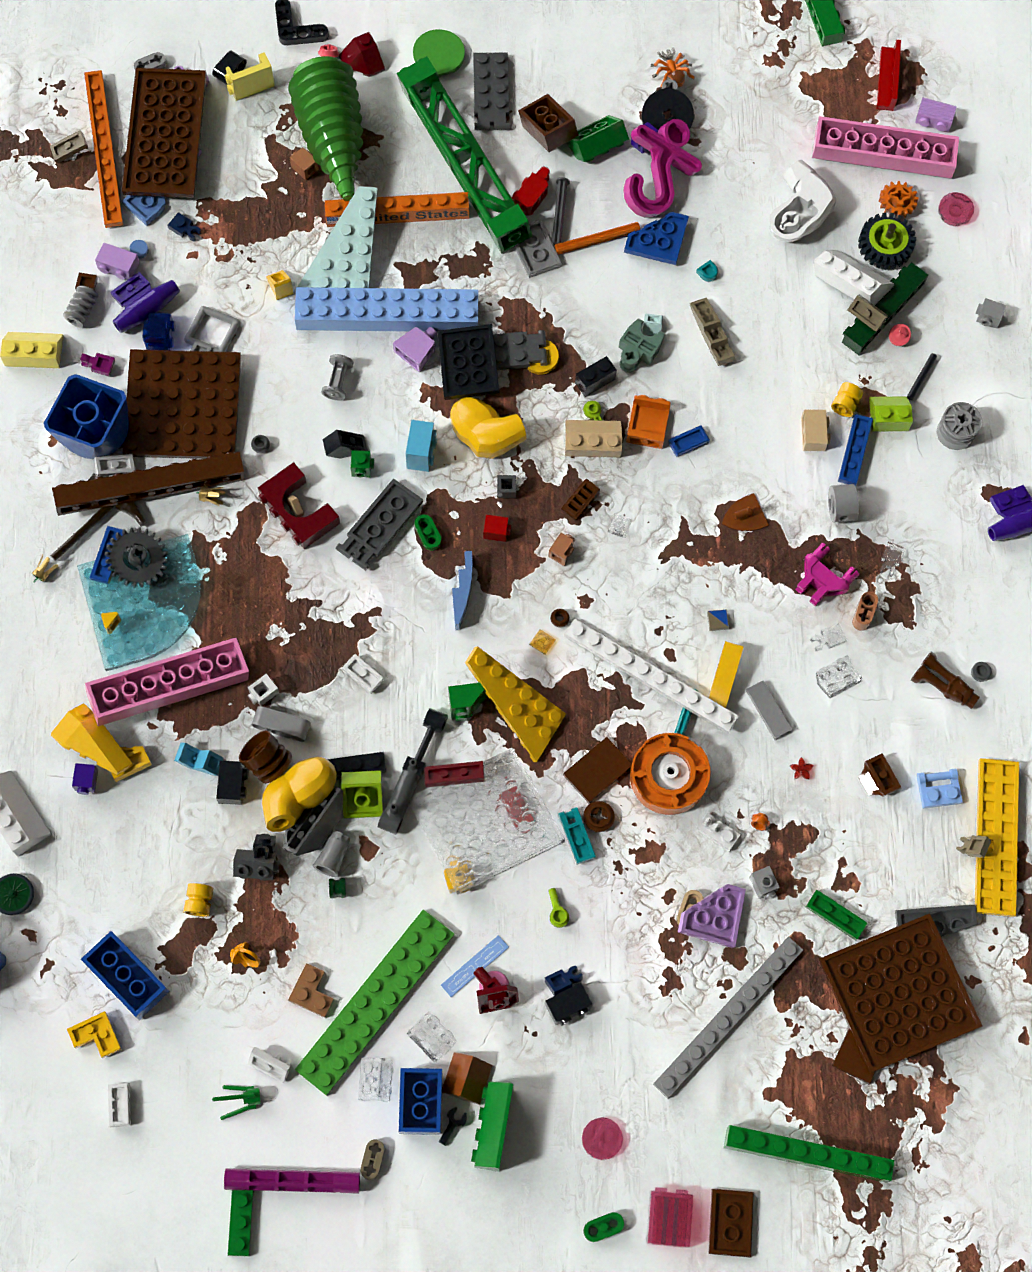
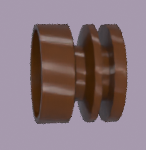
M266 730L254 735L244 745L239 754V761L248 770H251L253 775L258 777L264 784L271 783L281 776L292 760L291 752L285 749L282 744H279L278 740Z

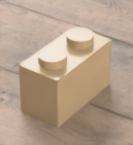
M826 410L803 411L801 416L803 451H825L827 444H830V433H827L830 419L829 416H826Z

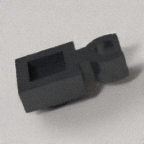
M256 834L253 843L254 858H257L258 855H265V859H268L269 852L273 853L276 836Z

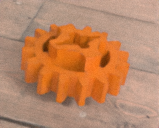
M900 181L896 185L890 182L889 186L885 185L884 189L881 190L879 198L880 208H885L884 213H894L896 217L903 215L906 218L907 214L911 215L917 207V191H912L913 186L907 187V182L903 185L900 184Z

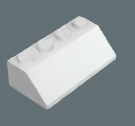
M825 250L814 261V274L816 277L853 299L860 294L874 306L894 286V283L838 250Z
M7 771L0 773V833L12 852L18 857L52 834L13 773Z

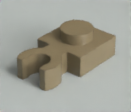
M972 835L970 840L966 837H961L960 840L964 845L956 847V849L970 857L984 858L991 840L986 836Z

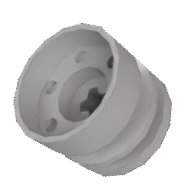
M957 402L948 406L937 426L939 441L945 447L952 450H962L970 446L981 428L982 417L975 406L966 402Z

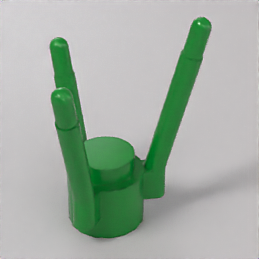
M223 1085V1089L245 1092L239 1095L212 1098V1101L243 1099L244 1104H248L245 1107L221 1116V1120L247 1110L256 1109V1105L261 1104L259 1088H254V1086Z

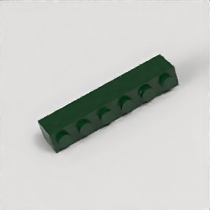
M911 262L907 267L904 266L899 271V276L896 279H891L890 282L894 283V286L875 305L888 315L878 331H874L856 317L854 320L855 324L852 327L848 326L843 332L844 338L842 343L858 356L925 284L928 274Z

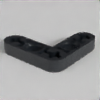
M276 1L275 10L278 36L282 45L318 43L328 39V28L324 24L293 26L290 1ZM281 6H285V13H282ZM283 19L289 20V23L283 25L280 23V21ZM301 32L308 33V36L300 37L299 34Z

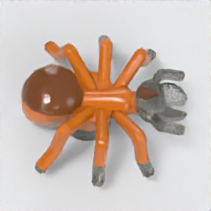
M673 47L671 50L667 49L666 54L664 51H662V55L660 52H657L664 61L658 59L654 64H651V67H656L659 63L666 67H659L657 72L652 75L653 78L657 77L662 70H665L667 73L664 75L663 82L667 79H672L676 81L678 87L684 85L685 73L683 71H686L688 77L693 80L695 79V76L691 75L689 68H687L692 67V64L688 63L687 59L677 64L679 59H683L685 55L679 53L675 61H673L672 59L675 55Z

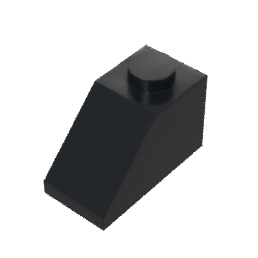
M335 430L322 439L326 456L340 459L350 457L352 451H368L365 437L362 434Z

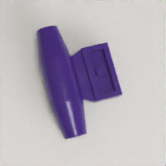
M138 272L110 292L119 305L125 307L112 321L114 326L120 333H123L142 324L162 310L180 293L178 286L173 280H170L152 289L150 282Z
M1024 485L990 497V502L997 514L1004 517V519L988 527V535L992 541L1015 538L1032 532V498Z

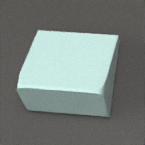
M645 314L643 334L651 336L656 333L658 334L662 329L663 316Z

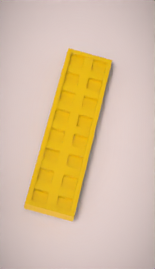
M984 758L978 760L976 836H986L991 840V843L984 858L976 857V914L1016 916L1019 762Z

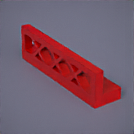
M896 40L894 48L881 47L876 109L894 111L898 97L901 40Z

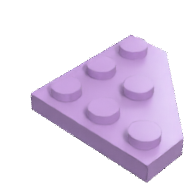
M726 884L681 913L678 933L729 948H735L746 889Z

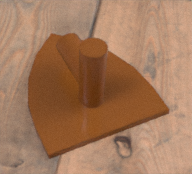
M754 493L737 500L731 505L722 522V525L739 531H754L769 526Z

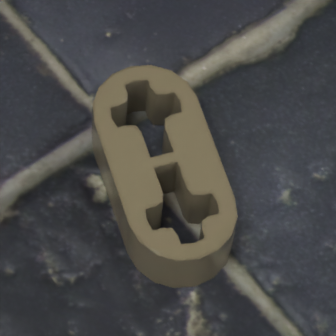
M377 1139L367 1143L361 1164V1175L367 1180H373L378 1176L385 1152L383 1143ZM376 1143L381 1152H377L374 1159L371 1158L372 1151L369 1148L370 1146L374 1147ZM370 1161H374L373 1169L376 1172L367 1176L364 1168L369 1167Z

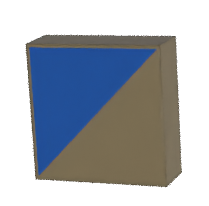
M727 609L707 612L709 631L729 629Z

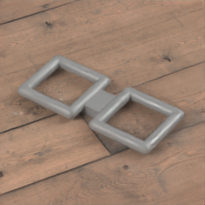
M201 306L184 341L193 345L190 351L226 352L240 325V320L209 307ZM205 314L231 324L219 348L193 338Z

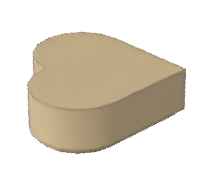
M294 495L286 497V502L295 517H302L304 512L299 499Z

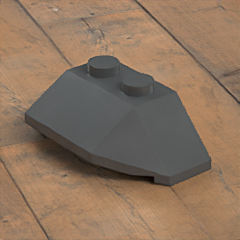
M334 786L333 790L321 804L314 808L305 809L295 825L285 831L283 849L296 856L319 850L342 818L343 790Z

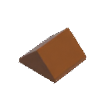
M454 1052L442 1087V1093L480 1105L483 1088L487 1085L493 1065L474 1056Z

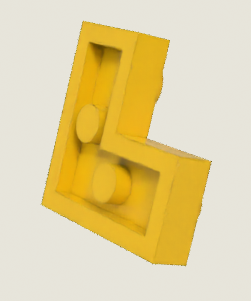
M105 1011L67 1028L74 1048L94 1040L101 1058L122 1050Z

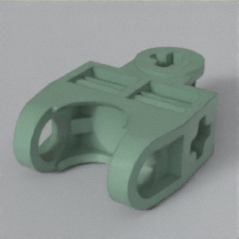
M641 319L634 321L619 341L618 348L623 350L620 368L630 373L637 369L641 361L650 365L660 350L665 333L660 331L653 336H646L641 332L644 321Z

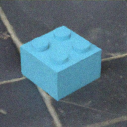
M411 420L405 453L407 469L429 472L430 465L433 466V454L437 446V430H434V423Z

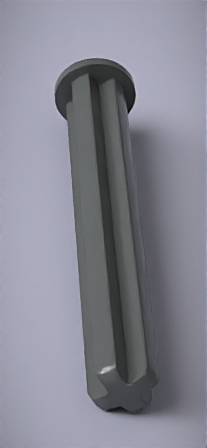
M563 177L556 179L558 188L552 235L553 245L562 242L567 186L570 184V180Z

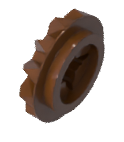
M595 801L585 808L583 819L588 829L595 832H605L613 825L615 814L612 807L606 802ZM600 809L601 816L604 819H601L599 824H597L596 818L593 815H597Z

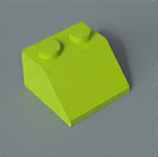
M906 396L869 397L870 415L873 418L871 424L872 432L909 431L913 423L912 406Z
M381 771L342 772L343 817H381L383 813Z

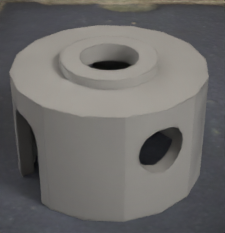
M854 484L829 487L828 507L833 523L857 521L859 503Z

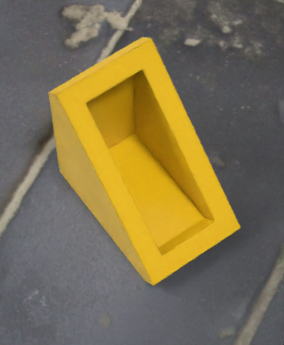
M283 270L266 276L276 300L294 294L291 279Z

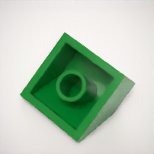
M480 682L448 686L452 720L460 722L471 718L487 698L486 690Z

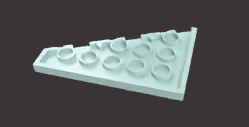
M358 187L298 287L369 288L377 188Z

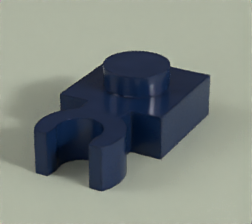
M179 212L167 225L168 229L182 238L187 234L188 238L194 242L196 239L192 234L195 232L199 235L201 234L200 228L193 226V221Z
M572 966L566 973L561 969L544 978L546 985L555 996L571 988L572 982H581L583 975L582 973L573 975L578 972L577 966Z

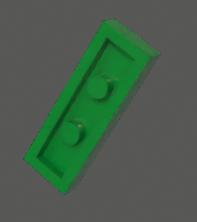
M818 890L814 892L805 906L854 940L859 938L868 924Z
M232 1190L227 1256H250L253 1190Z

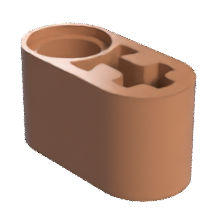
M865 592L858 602L852 624L859 631L866 630L873 619L878 604V597L875 593ZM864 600H869L872 605H866ZM863 613L866 614L864 622L861 621V616Z

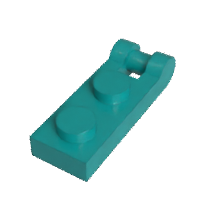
M572 808L571 811L566 813L564 811L558 813L576 864L595 859L596 856L578 808ZM574 818L575 823L569 824L568 820Z

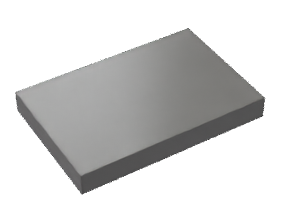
M542 220L530 223L533 237L515 245L517 254L529 278L562 267V262Z

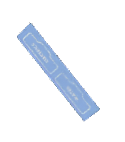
M498 935L443 982L441 986L452 997L475 977L473 972L476 968L487 967L509 948L508 945Z

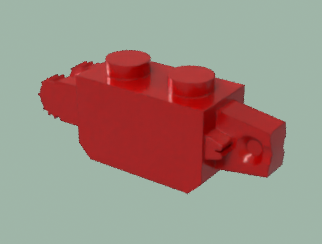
M541 167L536 174L532 172L529 177L523 180L519 191L516 190L512 195L513 201L516 205L519 204L526 216L533 215L548 195L550 174L548 167Z

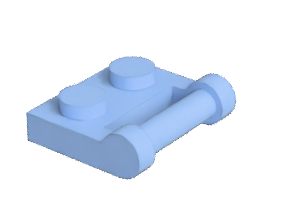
M957 769L931 774L917 773L923 809L956 805L963 802ZM946 779L951 781V784L926 787V782Z

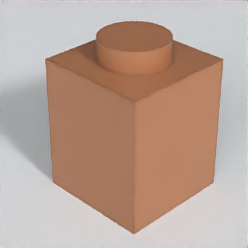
M303 147L293 152L290 157L291 168L305 180L319 170L313 156Z

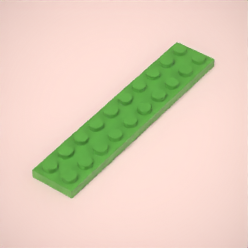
M423 909L295 1068V1071L327 1096L455 934Z

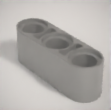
M258 706L251 725L262 731L266 730L272 734L304 742L311 722L297 716Z

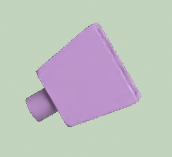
M415 327L393 343V350L420 372L435 352V342L432 339L437 335V332L432 327H429L425 332Z

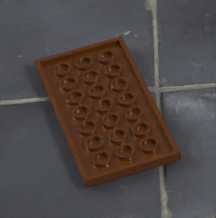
M135 69L122 184L123 195L194 198L207 77L206 70Z

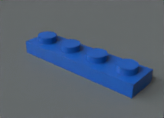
M859 414L854 415L838 482L854 484L856 486L873 418Z

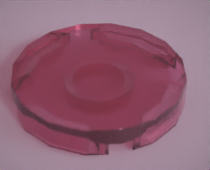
M949 193L941 199L938 213H940L941 219L948 225L960 226L970 221L974 213V205L971 199L962 193Z
M604 1117L594 1119L583 1130L582 1145L586 1153L592 1158L598 1160L610 1159L622 1147V1131L618 1124L611 1119Z

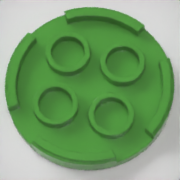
M435 29L427 31L418 37L413 46V58L416 62L418 59L428 56L438 73V77H441V75L455 73L462 66L465 49L457 35L447 30Z

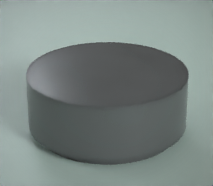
M977 662L971 669L972 677L978 682L986 681L992 673L991 667L985 662Z

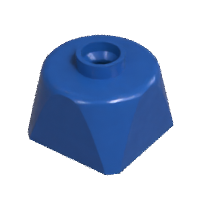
M77 374L71 375L67 378L46 417L44 427L62 445L80 457L94 459L95 457L109 456L122 446L129 431L126 395L122 390Z

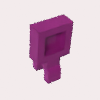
M82 353L80 361H82L81 366L91 367V372L109 377L115 358L96 353L95 357Z

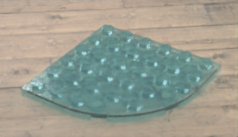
M188 534L159 543V545H166L162 551H168V555L163 558L169 559V561L163 564L167 566V569L160 570L163 572V576H156L158 578L157 582L151 580V586H148L145 582L143 588L138 583L135 588L132 587V583L125 586V580L118 582L119 576L112 577L109 585L92 581L89 577L95 560L77 565L106 671L141 662L163 653L173 646L192 624L200 603L201 579ZM146 550L147 556L144 565L145 567H148L151 558L149 552ZM129 551L123 552L125 565L132 570L138 571L137 567H133L128 563ZM117 612L121 622L112 634L109 635L104 627L101 613Z

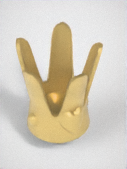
M202 486L196 494H199L200 501H208L219 506V504L223 505V502L213 497H219V495H224L226 492L215 490L222 489L223 487L208 488L207 486Z
M42 554L37 568L31 573L36 577L33 582L35 583L37 579L44 582L49 574L58 567V564L53 565L44 572L50 558L47 557L40 565L43 558Z

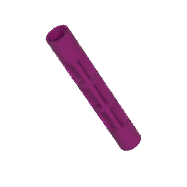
M226 1168L224 1190L359 1194L360 1172Z

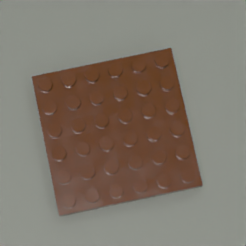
M130 349L126 397L129 431L123 443L122 454H132L133 457L205 459L212 455L220 456L228 452L236 453L241 352Z
M930 913L819 958L822 969L869 1074L982 1027L981 1021Z

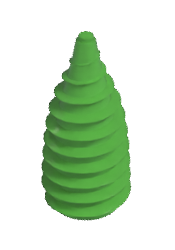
M316 57L301 63L295 69L293 77L289 82L288 91L291 96L295 116L298 119V126L302 131V137L307 142V148L313 154L314 161L321 166L325 174L329 175L330 180L336 185L341 198L344 201H350L355 194L354 181L356 178L354 175L358 169V165L355 163L362 156L359 149L363 145L361 138L363 127L360 125L362 115L359 113L361 105L358 101L359 93L356 90L357 82L353 77V69L349 64L335 57Z

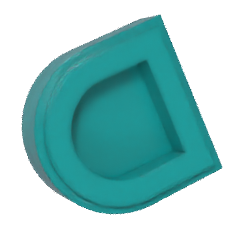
M709 260L697 268L696 273L704 281L711 282L717 278L718 268Z

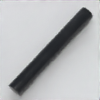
M930 354L909 391L907 399L913 400L937 359L936 354Z

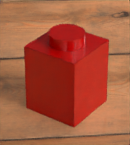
M486 515L483 539L506 542V536H510L511 533L508 517Z

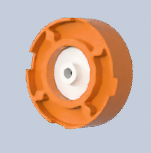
M662 733L646 740L635 753L630 769L631 787L637 799L648 809L665 815L684 813L697 805L702 799L710 780V764L704 750L689 740V737L677 733Z

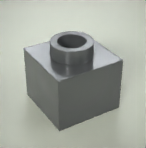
M497 475V498H516V475Z

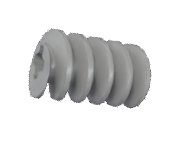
M78 286L73 294V298L70 300V304L66 307L67 310L63 313L64 318L72 325L83 328L84 325L80 321L86 322L87 319L84 315L89 316L90 312L87 309L92 310L93 306L90 303H96L93 297L98 298V293L89 287Z

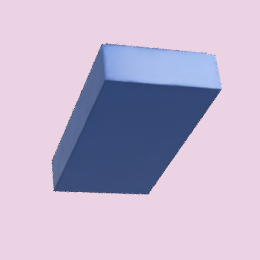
M702 425L669 439L668 443L675 456L678 457L708 444L710 440Z

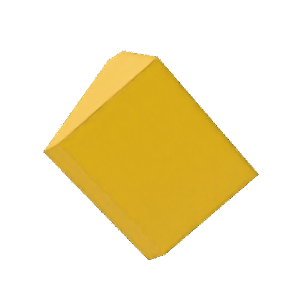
M117 612L101 613L104 627L110 635L121 622V618Z

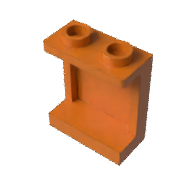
M635 395L626 443L662 449L671 402L663 398L653 399L646 395Z

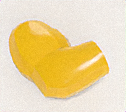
M475 397L461 398L452 406L450 419L453 431L458 439L469 446L477 457L494 459L504 455L527 439L525 427L517 414L499 417V414L493 407Z
M322 757L308 758L297 762L282 776L269 783L262 799L266 828L271 832L287 830L295 825L305 809L314 808L321 804L333 790L336 783L337 773L334 765Z

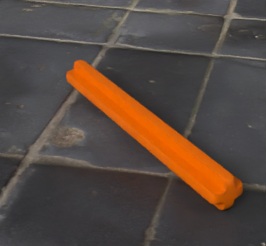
M638 222L565 241L556 244L555 249L557 254H563L627 236L633 231L640 230V225Z

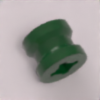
M345 878L340 880L329 879L330 899L336 896L346 898Z

